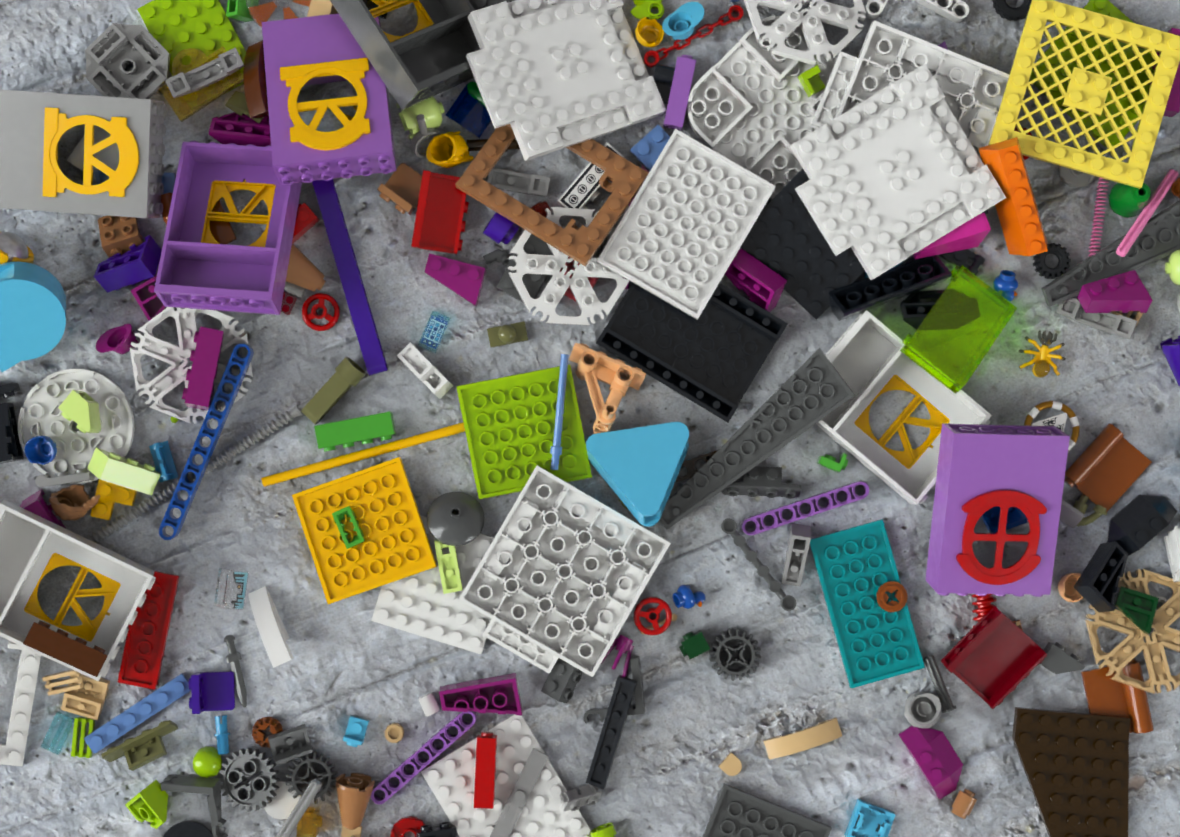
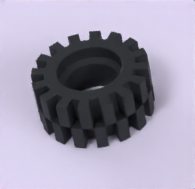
M1055 243L1047 244V252L1033 256V266L1036 267L1035 271L1039 272L1041 277L1045 276L1047 279L1061 276L1070 267L1068 265L1071 262V259L1068 258L1070 256L1069 252L1067 253L1065 251L1067 249L1065 247L1062 248L1061 244ZM1048 254H1054L1058 257L1059 262L1055 268L1046 266L1045 257Z

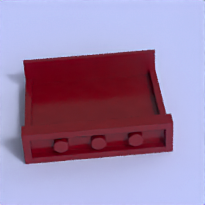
M994 606L950 650L941 662L951 673L953 672L994 709L1003 702V699L1010 692L1016 689L1017 685L1024 678L1030 675L1037 665L1043 662L1047 654L1004 613Z

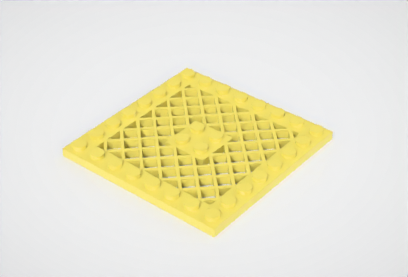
M1032 0L988 145L1017 137L1022 155L1135 188H1142L1179 65L1180 36L1054 0ZM1047 21L1052 22L1051 24L1045 26ZM1061 25L1069 27L1070 29L1064 32ZM1055 26L1059 35L1051 38L1047 29ZM1074 31L1079 40L1070 43L1066 35ZM1080 31L1090 34L1083 37ZM1044 34L1047 41L1040 44L1042 35ZM1093 36L1097 46L1090 49L1085 40ZM1099 36L1108 38V40L1102 42ZM1062 37L1066 47L1058 50L1054 41ZM1118 41L1128 45L1121 48ZM1112 42L1116 51L1108 54L1104 45ZM1081 43L1085 52L1077 55L1073 46ZM1050 44L1054 53L1046 57L1042 48ZM1131 47L1136 56L1128 60L1123 51ZM1137 47L1144 48L1147 50L1140 53ZM1100 48L1104 57L1096 61L1092 52ZM1069 50L1073 58L1065 62L1060 53ZM1038 52L1042 60L1034 63ZM1150 52L1154 62L1147 65L1142 56ZM1116 54H1119L1123 61L1118 66H1115L1111 59ZM1088 55L1092 64L1084 68L1080 58ZM1056 56L1061 65L1053 69L1048 60ZM1138 59L1142 68L1135 72L1130 63ZM1106 60L1111 69L1103 73L1099 64ZM1075 61L1078 68L1074 67L1071 73L1067 65ZM1044 63L1048 72L1040 75L1036 66ZM1156 65L1154 74L1152 75L1149 68ZM1126 66L1130 75L1122 78L1118 69ZM1094 67L1095 70L1097 71V73H1094V72H1091V71H1087V70H1089L1090 68ZM1063 68L1068 77L1060 81L1055 72ZM1033 71L1036 78L1029 82L1031 72ZM1145 71L1149 80L1141 84L1137 74ZM1112 72L1118 80L1111 84L1112 77L1106 76ZM1051 75L1055 84L1047 88L1043 78ZM1133 78L1137 87L1129 90L1124 81ZM1069 80L1067 89L1065 91V89L1062 86V83ZM1038 81L1043 90L1035 94L1030 85ZM1120 84L1124 94L1117 97L1112 88ZM1150 84V88L1147 94L1144 89V86ZM1058 87L1062 96L1054 99L1049 90ZM1027 89L1031 97L1023 100ZM1139 89L1144 99L1135 102L1131 93ZM1045 93L1050 102L1042 106L1037 97ZM1109 93L1112 100L1105 103L1107 94ZM1127 96L1131 106L1123 109L1119 100ZM1063 99L1062 106L1068 108L1060 111L1056 102ZM1033 100L1038 109L1029 113L1025 103ZM1145 102L1143 111L1141 112L1138 105ZM1115 103L1119 112L1111 116L1107 106ZM1052 105L1056 114L1048 118L1044 109ZM1022 108L1025 115L1018 119L1020 109ZM1133 108L1138 118L1130 121L1126 112ZM1071 110L1075 120L1067 123L1063 114ZM1076 110L1087 114L1080 117ZM1103 111L1106 119L1098 122L1096 116L1100 117ZM1040 112L1044 121L1036 125L1032 115ZM1121 115L1126 124L1118 128L1113 118ZM1090 116L1094 125L1086 129L1082 119ZM1059 117L1063 126L1055 130L1050 121ZM1027 118L1032 127L1024 131L1019 122ZM1109 121L1113 131L1105 134L1101 125ZM1139 121L1136 131L1132 124ZM1078 123L1082 132L1074 136L1069 126ZM1047 124L1051 133L1043 137L1038 128ZM1128 127L1133 136L1125 140L1120 130ZM1097 128L1101 137L1093 141L1089 131ZM1065 129L1070 138L1062 142L1057 133ZM1034 130L1037 137L1028 135L1027 133ZM1116 134L1120 143L1112 147L1107 137ZM1085 135L1089 144L1081 148L1076 138ZM1053 136L1056 142L1045 139ZM1134 139L1132 148L1130 150L1129 146L1127 145V142ZM1103 140L1108 149L1100 153L1095 144ZM1072 141L1075 148L1066 146L1065 144ZM1122 145L1127 155L1119 159L1114 149ZM1091 146L1094 153L1084 150ZM1110 152L1113 159L1105 157L1103 155ZM1128 158L1127 163L1122 162L1124 159Z

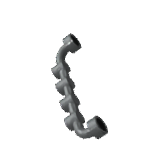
M730 518L723 520L721 529L726 534L732 536L734 544L742 549L745 553V558L752 562L757 569V574L766 580L769 584V589L779 597L781 607L786 611L793 610L796 607V599L791 595H786L781 589V584L774 580L769 573L768 567L761 563L757 558V553L747 545L745 537L737 532V523Z

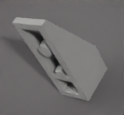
M792 523L781 584L801 586L811 541V526Z

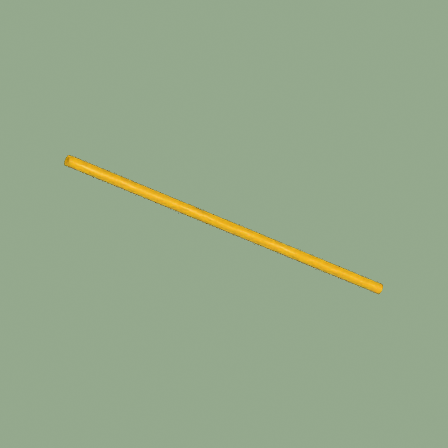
M458 423L262 477V484L264 487L465 432L464 423Z

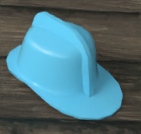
M692 1L680 6L664 19L662 23L663 31L667 35L672 36L674 40L689 38L694 32V27L704 17L702 4Z

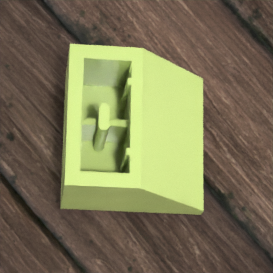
M72 390L58 407L62 411L61 415L69 421L73 420L76 422V427L83 433H99L101 431L99 403L84 391Z

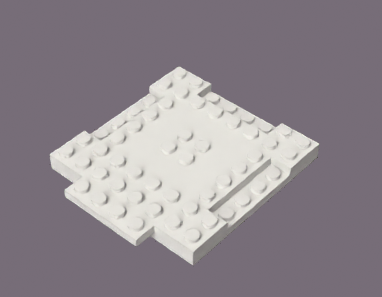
M515 0L508 3L504 1L470 12L468 20L480 50L468 53L466 55L467 61L494 128L496 129L508 124L511 125L525 161L661 116L666 112L654 78L649 76L623 12L622 6L624 4L622 0Z
M874 20L870 25L858 58L842 51L839 52L811 125L820 128L918 67L926 64L945 95V102L981 159L979 148L989 144L1009 74Z
M926 64L918 67L790 146L810 179L795 188L797 194L834 255L837 256L851 247L870 280L880 276L1006 198L988 166L982 163L945 102V95Z
M536 465L459 600L491 618L483 636L550 674L558 658L593 677L671 543Z

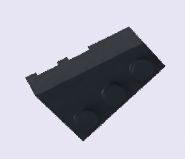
M1116 541L1099 545L1074 585V588L1098 612L1114 611V599L1116 594H1119L1120 588L1118 584L1120 577H1123L1128 553Z

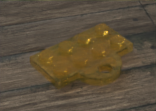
M222 46L209 56H206L198 49H184L175 56L172 62V73L174 76L181 72L187 73L219 58L218 55L227 51ZM187 55L191 56V63L183 65L182 58ZM237 70L214 84L177 98H173L167 84L159 90L179 120L183 122L243 82V75L240 70Z

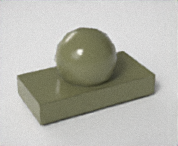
M525 321L487 329L491 348L528 341Z

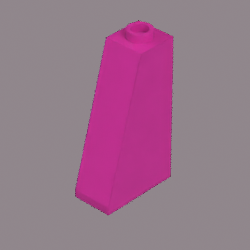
M981 213L913 254L914 258L920 259L978 247L991 231L986 214Z

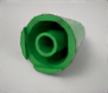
M1117 183L1109 194V205L1114 213L1122 217H1135L1142 212L1148 203L1151 190L1145 183H1143L1140 189Z

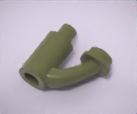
M1081 494L1079 501L1076 500L1073 507L1085 515L1088 508L1086 503L1089 497ZM1096 504L1095 508L1093 507L1095 512L1087 517H1083L1077 526L1088 525L1101 515H1107V508Z

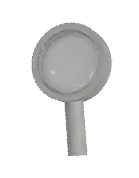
M419 114L416 118L420 131L411 141V150L417 157L426 158V151L433 137L440 135L436 128H427L424 115Z

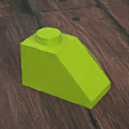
M155 780L126 803L125 806L138 821L143 822L146 820L150 822L151 827L157 829L167 819L168 794L166 791H161V783Z

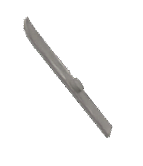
M533 748L490 837L510 836L549 757L548 755Z

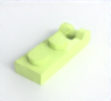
M434 540L443 594L462 591L463 586L456 547ZM449 548L450 553L443 554L442 549Z

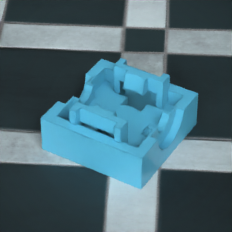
M857 799L844 835L846 837H888L896 814ZM858 815H860L857 825L855 827ZM884 822V826H880V830L875 831L878 827V824L883 825Z

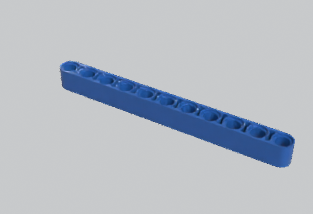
M238 344L233 349L160 525L159 535L164 540H171L177 537L181 531L252 360L254 351L248 344ZM242 347L248 350V355L245 358L239 355V350ZM234 365H238L241 370L237 376L232 373ZM227 383H231L233 386V391L230 394L224 390V386ZM220 400L226 405L223 411H219L217 408V403ZM213 418L218 421L216 429H212L209 424ZM205 436L211 440L208 447L202 444V439ZM197 454H200L203 457V463L201 465L195 462V456ZM189 472H193L196 475L194 482L188 480ZM182 490L188 492L187 500H183L180 497ZM174 508L180 509L181 516L179 518L173 515ZM166 526H171L173 528L174 532L172 536L166 533Z

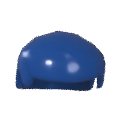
M41 435L27 441L24 451L29 462L45 465L55 459L57 447L50 437Z

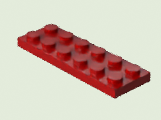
M158 571L154 572L153 576L156 579L151 590L146 589L145 591L147 596L142 607L137 606L135 610L138 612L132 625L129 624L118 677V683L154 690L158 686L179 581L178 575Z

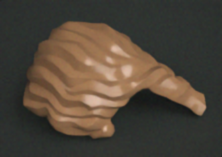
M77 484L52 493L49 502L55 514L62 520L75 521L84 517L98 503L100 495L89 498L84 485Z

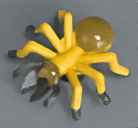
M1039 330L1038 339L1042 344L1041 347L1035 340L1026 336L1025 340L1032 343L1039 352L1020 349L1019 353L1034 355L1031 361L1020 365L1019 369L1034 364L1032 368L1033 375L1042 378L1048 375L1051 365L1054 373L1059 376L1060 373L1057 370V365L1051 361V358L1063 361L1066 358L1049 353L1060 349L1065 344L1061 343L1053 348H1048L1052 342L1057 340L1058 334L1055 333L1052 340V332L1049 331L1046 336L1045 330L1041 338V330Z

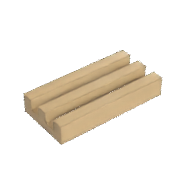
M74 670L46 675L42 678L43 682L46 681L45 688L49 689L47 692L48 696L84 687L80 673ZM74 674L76 676L74 678L65 679L57 682L51 681L52 679L66 677ZM73 682H78L77 684H73V685L64 686V687H60V688H55V689H54V687H56V686H60V685H64V684H69V683H73Z

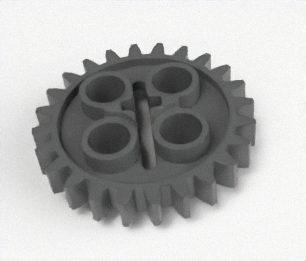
M243 748L239 752H233L232 756L227 757L228 762L222 763V766L225 768L219 771L223 775L222 778H219L223 782L221 789H225L222 796H229L226 801L227 803L234 801L233 808L239 805L240 811L244 810L245 807L247 812L252 809L257 811L260 807H266V803L272 802L271 797L277 795L273 790L279 789V786L275 784V782L280 781V778L275 777L279 771H274L273 769L277 765L276 763L270 764L272 757L265 758L266 752L259 755V749L253 751L252 748H248L245 751ZM251 762H252V763L254 764V766H255V770H254V771H253V770L251 769V767H250V763H251ZM263 771V774L250 780L249 783L242 785L238 789L236 788L237 784L247 780L250 776H253L258 772ZM235 772L239 774V780L235 778ZM260 779L264 782V787L260 786ZM244 789L248 791V797L245 796Z

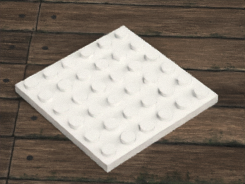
M420 515L437 567L383 585L371 621L482 654L487 638L483 636V633L491 618L461 602L459 597L494 537L480 533L472 542L455 546L463 590L443 594L434 544L436 539L428 529L427 517ZM449 548L442 549L443 554L450 553Z

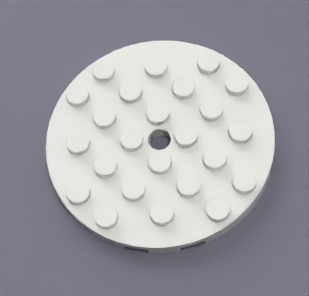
M85 369L61 370L48 375L27 394L18 417V435L23 451L27 441L41 435L50 437L57 447V454L52 462L45 465L33 463V466L42 474L57 477L56 473L68 472L69 475L76 474L75 470L87 469L96 447L107 452L116 453L123 458L127 456L134 437V414L125 393L108 377ZM72 390L84 391L99 403L101 431L99 433H83L80 430L75 432L72 429L74 421H69L61 415L62 411L58 407ZM95 476V480L75 482L70 484L88 483L98 480V478Z

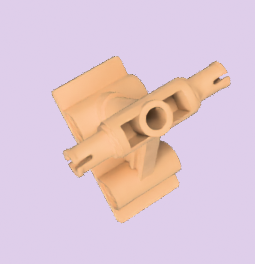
M575 343L569 360L578 364L576 376L581 380H586L597 416L593 424L592 434L609 432L615 421V413L622 397L626 395L629 387L639 390L646 373L638 367L626 365L620 359H612L604 352L594 351L586 344ZM597 380L611 385L605 404Z

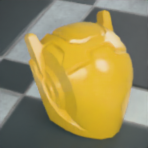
M460 131L448 132L433 137L426 151V157L429 162L444 168H451L460 163L472 161L474 157L469 156L467 143L460 135Z

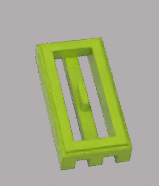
M81 717L74 718L71 757H92V750L88 745L87 753L84 752L85 740L83 738L86 734V724L89 723V735L94 731L95 720ZM80 722H82L79 752H77Z

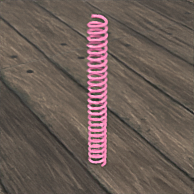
M1101 177L1098 179L1100 182H1098L1099 186H1097L1098 193L1096 195L1098 197H1096L1097 201L1095 202L1096 208L1094 210L1096 212H1094L1095 216L1093 217L1094 223L1092 225L1094 227L1092 228L1093 231L1091 232L1093 235H1091L1092 239H1090L1091 246L1089 248L1091 250H1089V257L1096 254L1095 252L1091 251H1100V249H1094L1092 247H1101L1100 245H1094L1095 243L1101 244V242L1094 240H1102V238H1097L1094 236H1102V234L1093 233L1103 232L1102 230H1096L1095 228L1103 229V227L1096 225H1103L1104 223L1096 221H1104V219H1099L1096 217L1105 216L1096 213H1105L1104 211H1098V209L1105 210L1106 208L1098 206H1106V204H1101L1098 202L1107 201L1098 198H1108L1107 196L1099 195L1108 194L1106 192H1100L1102 190L1108 191V189L1100 187H1109L1108 185L1100 184L1109 183V181L1100 180L1104 179Z

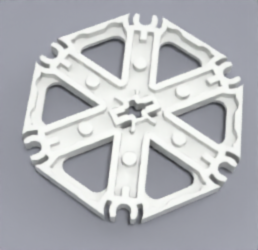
M744 0L757 40L763 36L760 44L768 41L770 43L767 48L768 51L776 47L771 52L772 54L815 65V63L819 65L821 63L820 57H824L827 63L830 59L833 61L839 52L843 51L862 32L864 25L860 24L858 20L864 21L866 18V11L862 0H853L854 7L852 8L826 2V0ZM810 2L808 9L805 8L800 12L802 5ZM757 5L780 10L784 13L771 26H764L761 22ZM822 22L848 29V34L838 44L832 45L828 42ZM799 26H801L808 51L790 48L784 44V41Z
M550 207L553 213L551 215V211L548 208L545 209L546 218L560 227L559 219L561 216L583 217L585 219L584 226L588 227L598 213L596 212L591 217L595 209ZM613 226V228L611 229V231H610L609 234H608V235H610V237L612 236V234H613L614 231H615V227H614V226ZM524 229L509 253L517 254V257H508L509 260H514L516 265L514 267L509 266L508 270H516V273L509 272V275L528 312L530 313L531 309L535 307L536 309L533 310L532 316H535L540 311L543 315L540 321H544L548 315L546 323L590 325L587 317H589L590 323L594 324L595 320L593 317L595 314L599 315L601 320L604 319L601 310L607 317L630 280L622 278L623 276L597 262L598 258H591L586 266L581 263L577 265L579 262L575 260L573 262L575 269H571L564 275L567 271L566 262L570 263L574 259L571 257L568 259L569 256L548 243L547 245L553 255L525 253L523 247L531 233ZM524 274L552 275L539 298L533 299L530 297L522 281ZM587 277L616 280L617 286L607 302L602 303L598 300ZM568 287L571 289L582 311L578 317L559 316L555 312L556 306Z
M167 307L138 329V331L144 333V335L139 332L135 333V336L140 338V343L131 342L133 347H138V349L130 347L136 392L144 388L139 393V396L143 394L149 395V399L145 404L151 403L152 400L155 401L149 406L150 408L190 424L192 423L191 416H193V422L197 424V416H203L205 419L207 410L188 407L187 410L181 411L166 405L162 400L165 394L183 381H185V388H188L189 381L186 380L188 369H192V365L185 369L183 367L189 362L188 358L191 355V351L196 349L197 343L194 342L195 332L198 331L196 315L198 313H205L222 322V327L219 329L224 331L221 352L233 343L249 345L248 336L246 333L240 337L239 335L244 333L245 329L235 330V325L239 321L236 320L229 324L235 317L221 311L177 308L175 310L174 307ZM169 316L174 317L179 346L154 336L152 329ZM242 347V357L245 358L248 355V350ZM146 354L171 364V366L154 379L148 381L143 377L141 356ZM217 362L218 370L214 382L219 384L227 365ZM250 362L245 375L253 377L252 364ZM232 368L233 375H239L241 370ZM244 377L240 389L244 392H247L248 388L243 386V382H252L250 377ZM227 383L225 387H228L233 391L232 384ZM238 391L234 403L245 396L246 393ZM224 402L217 406L219 411H223L226 407Z

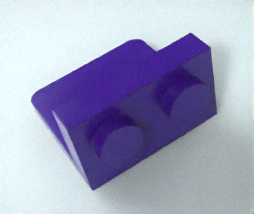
M232 671L196 672L191 675V678L188 680V687L192 694V697L189 698V709H192V714H200L203 711L233 710L235 708V683Z

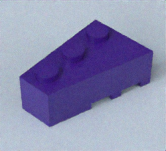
M150 235L145 237L146 241L138 246L135 244L129 246L131 250L122 255L117 253L98 264L93 277L107 293L120 290L128 285H134L145 279L149 280L155 276L162 249Z

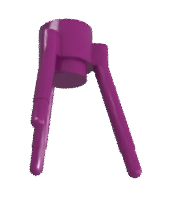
M619 635V638H615L603 661L616 646V650L619 652L612 666V669L615 670L622 654L627 652L622 675L626 677L634 646L632 645L633 640Z

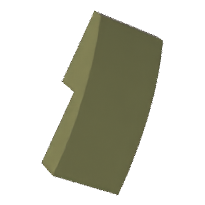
M235 91L225 106L240 116L246 114L250 117L245 94ZM262 117V118H260V119H257V118H251V119H253L254 121H256L257 123L260 124V122L263 120L264 117Z

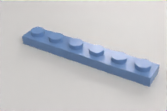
M181 673L83 739L94 754L190 692L187 678Z

